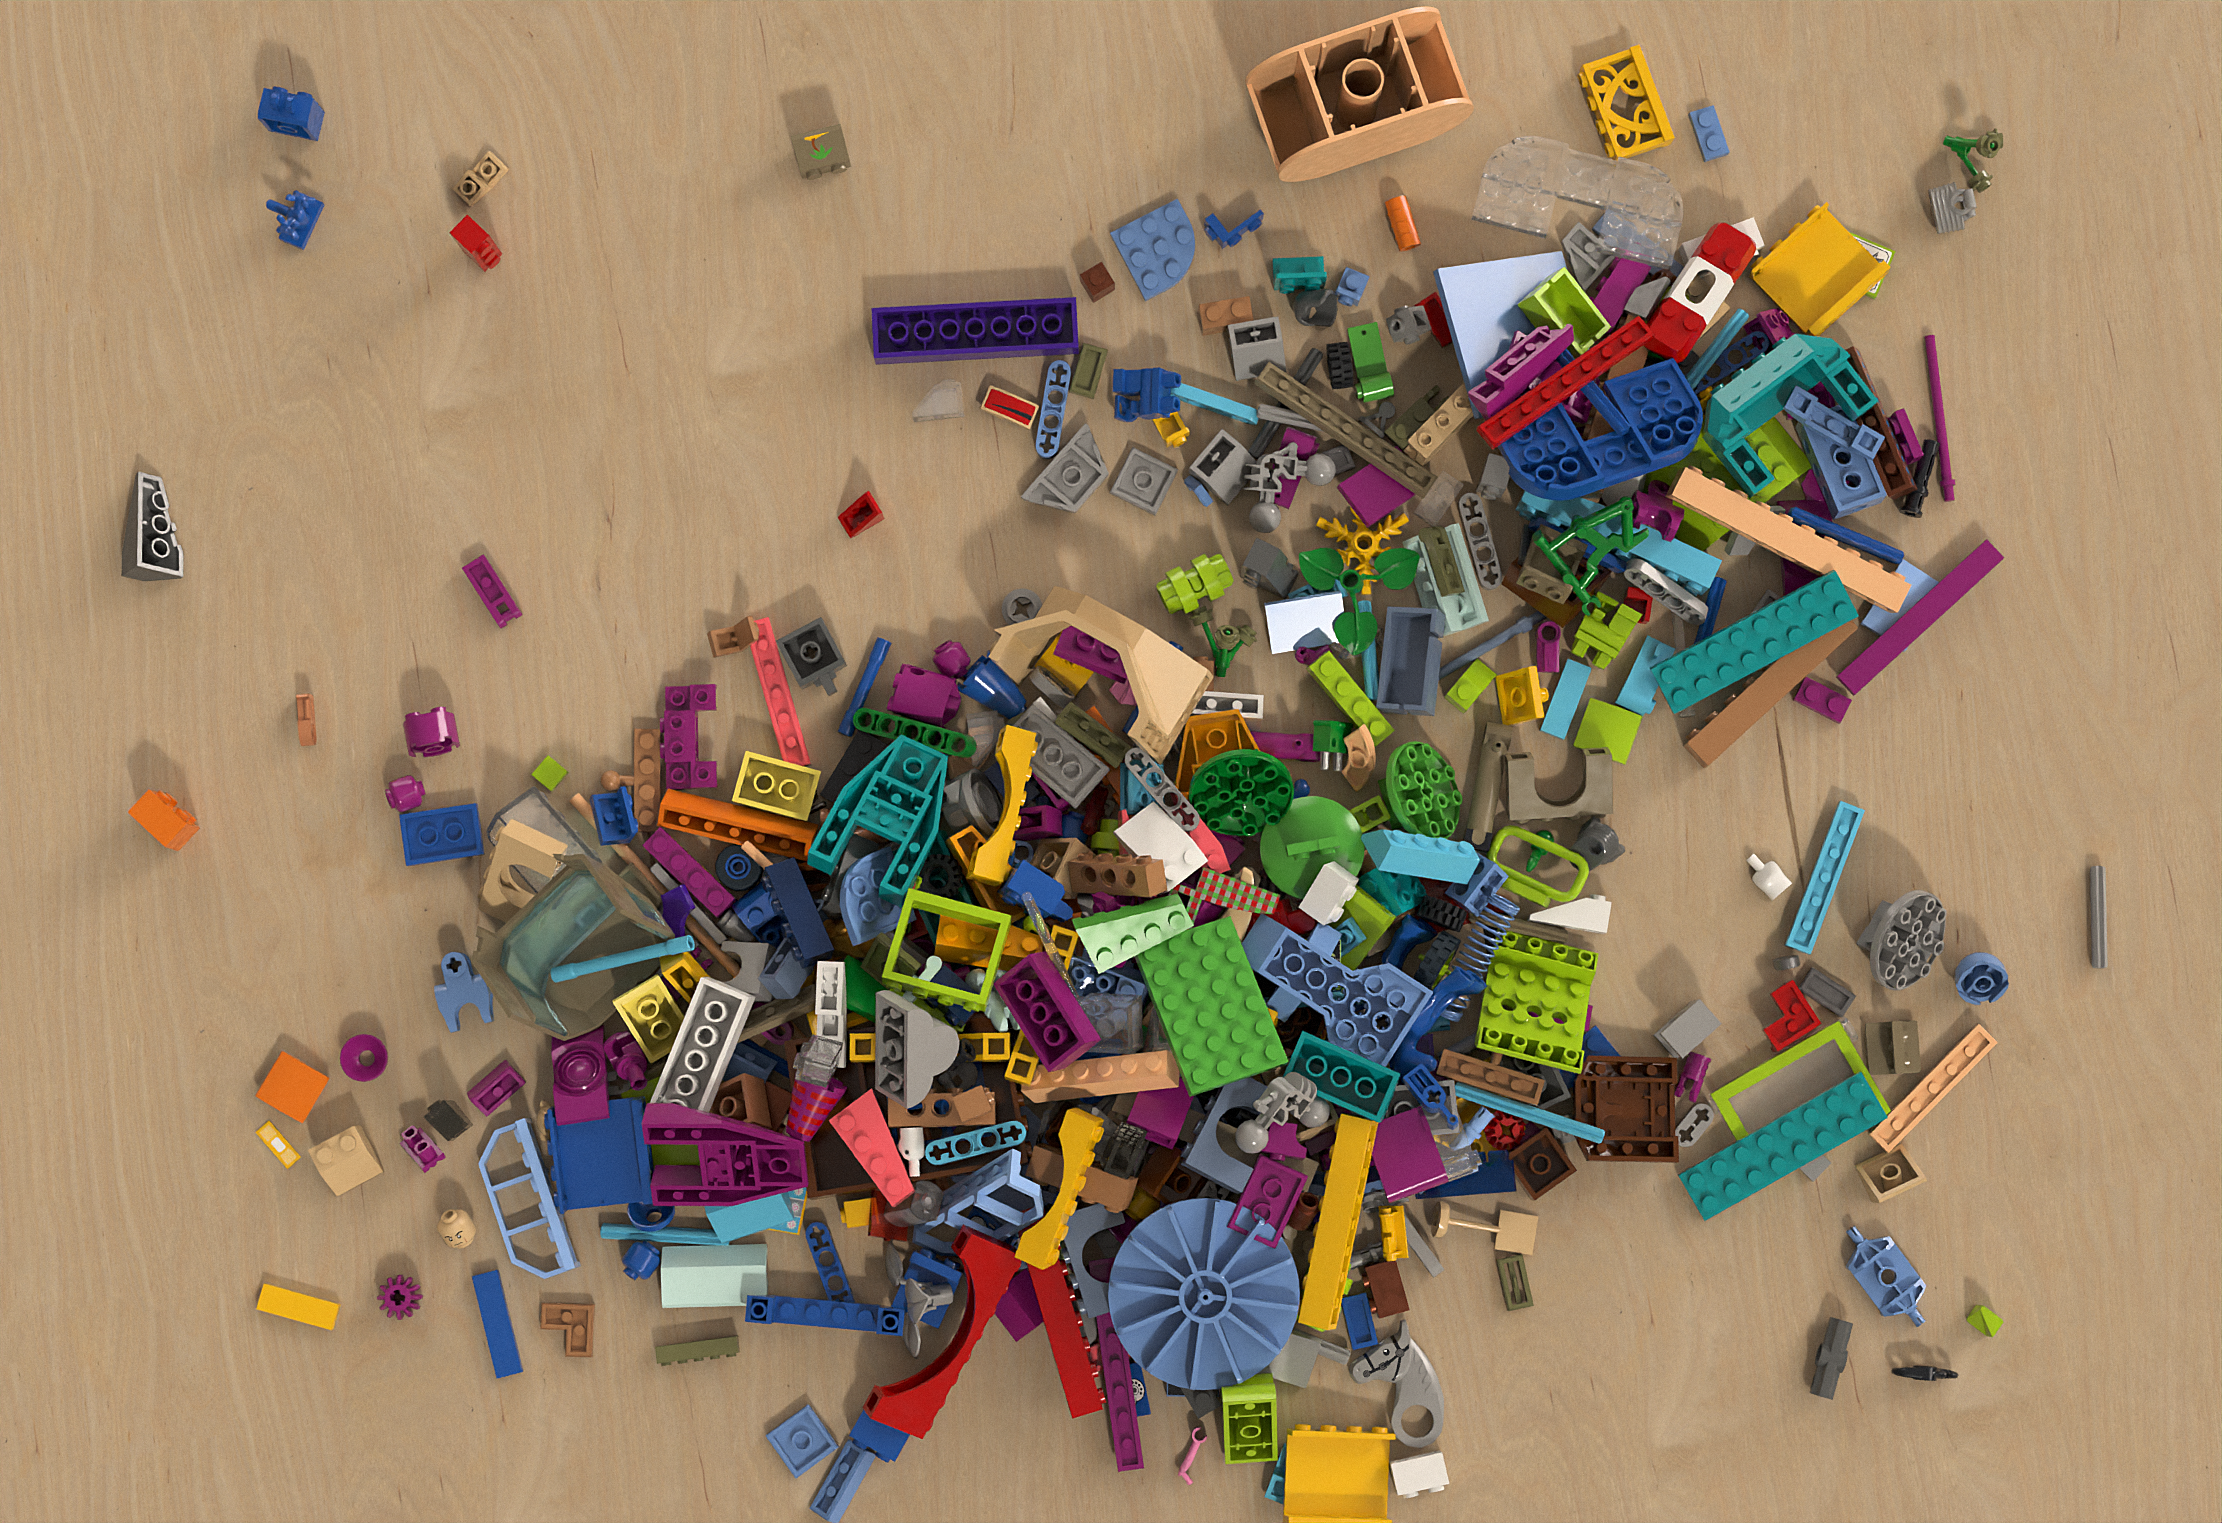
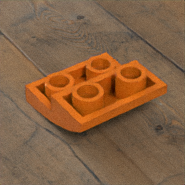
M281 1051L255 1096L303 1123L330 1078L306 1065L305 1062Z

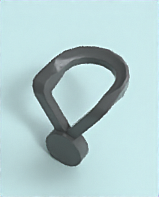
M1384 402L1379 407V413L1367 417L1360 416L1358 420L1369 426L1383 439L1386 419L1394 416L1395 406L1390 402ZM1382 417L1380 429L1370 422V420Z

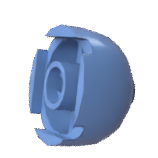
M1975 952L1967 955L1960 961L1955 970L1954 980L1960 997L1974 1005H1981V1001L1989 1000V1003L1998 1000L2004 995L2009 986L2008 974L2003 963L1992 954Z

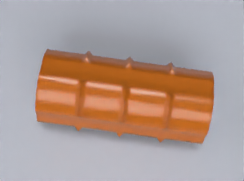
M1398 196L1386 201L1384 204L1388 213L1387 216L1389 217L1395 236L1394 240L1397 242L1399 251H1408L1420 246L1421 242L1414 223L1415 219H1413L1407 197Z

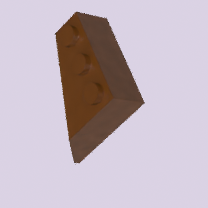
M1518 556L1510 564L1501 584L1561 628H1564L1582 611L1581 600L1572 590L1564 604H1561L1517 584L1516 582L1522 565L1518 564ZM1583 558L1579 562L1575 574L1578 581L1588 570L1586 567L1587 560ZM1606 568L1603 571L1598 569L1597 575L1585 588L1590 596H1595L1612 571Z

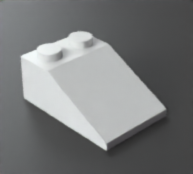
M1154 801L1113 832L1128 854H1132V858L1151 855L1152 859H1163L1167 891L1159 893V895L1169 892L1208 861L1193 839Z

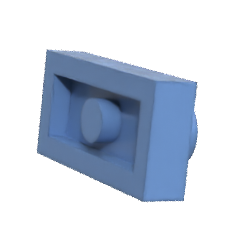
M1714 105L1690 112L1688 116L1703 161L1707 162L1728 155L1730 151Z

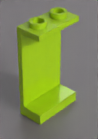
M1357 884L1355 885L1357 890L1354 896L1349 901L1346 900L1342 907L1344 909L1342 916L1336 922L1327 924L1335 929L1345 920L1353 917L1366 936V940L1341 958V963L1352 971L1357 969L1396 918L1394 914ZM1338 986L1337 988H1334V987H1333L1331 990H1333V991H1338V990H1340L1342 987H1341V986Z

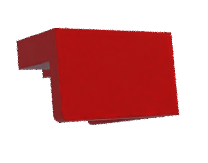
M1793 979L1786 981L1781 987L1770 993V996L1783 1014L1781 1018L1762 1029L1772 1045L1770 1047L1772 1052L1780 1051L1822 1024Z

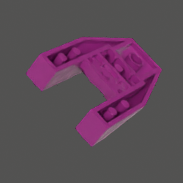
M647 1103L642 1120L644 1144L698 1145L700 1165H655L650 1185L653 1206H735L808 1187L807 1163L803 1141L751 1123L674 1103Z

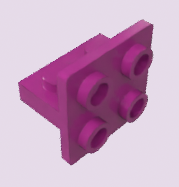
M1779 308L1762 311L1756 315L1755 319L1743 326L1747 335L1755 331H1760L1767 335L1769 346L1764 352L1765 355L1774 350L1772 346L1783 337L1787 340L1796 334L1792 332L1788 325L1789 319L1787 315ZM1753 337L1754 347H1757L1759 350L1762 349L1761 345L1764 340L1762 338L1758 340L1756 337Z

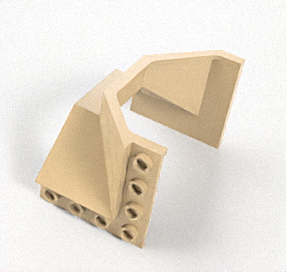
M1058 586L1053 587L1034 619L994 629L1000 638L992 644L988 657L1020 687L1049 639L1069 626L1077 628L1118 651L1139 709L1138 717L1127 735L1159 765L1162 764L1214 677L1207 668L1144 626L1087 595Z

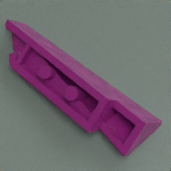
M1566 324L1560 330H1549L1548 326L1537 327L1485 369V377L1488 380L1468 391V397L1485 421L1510 405L1574 341L1573 325Z

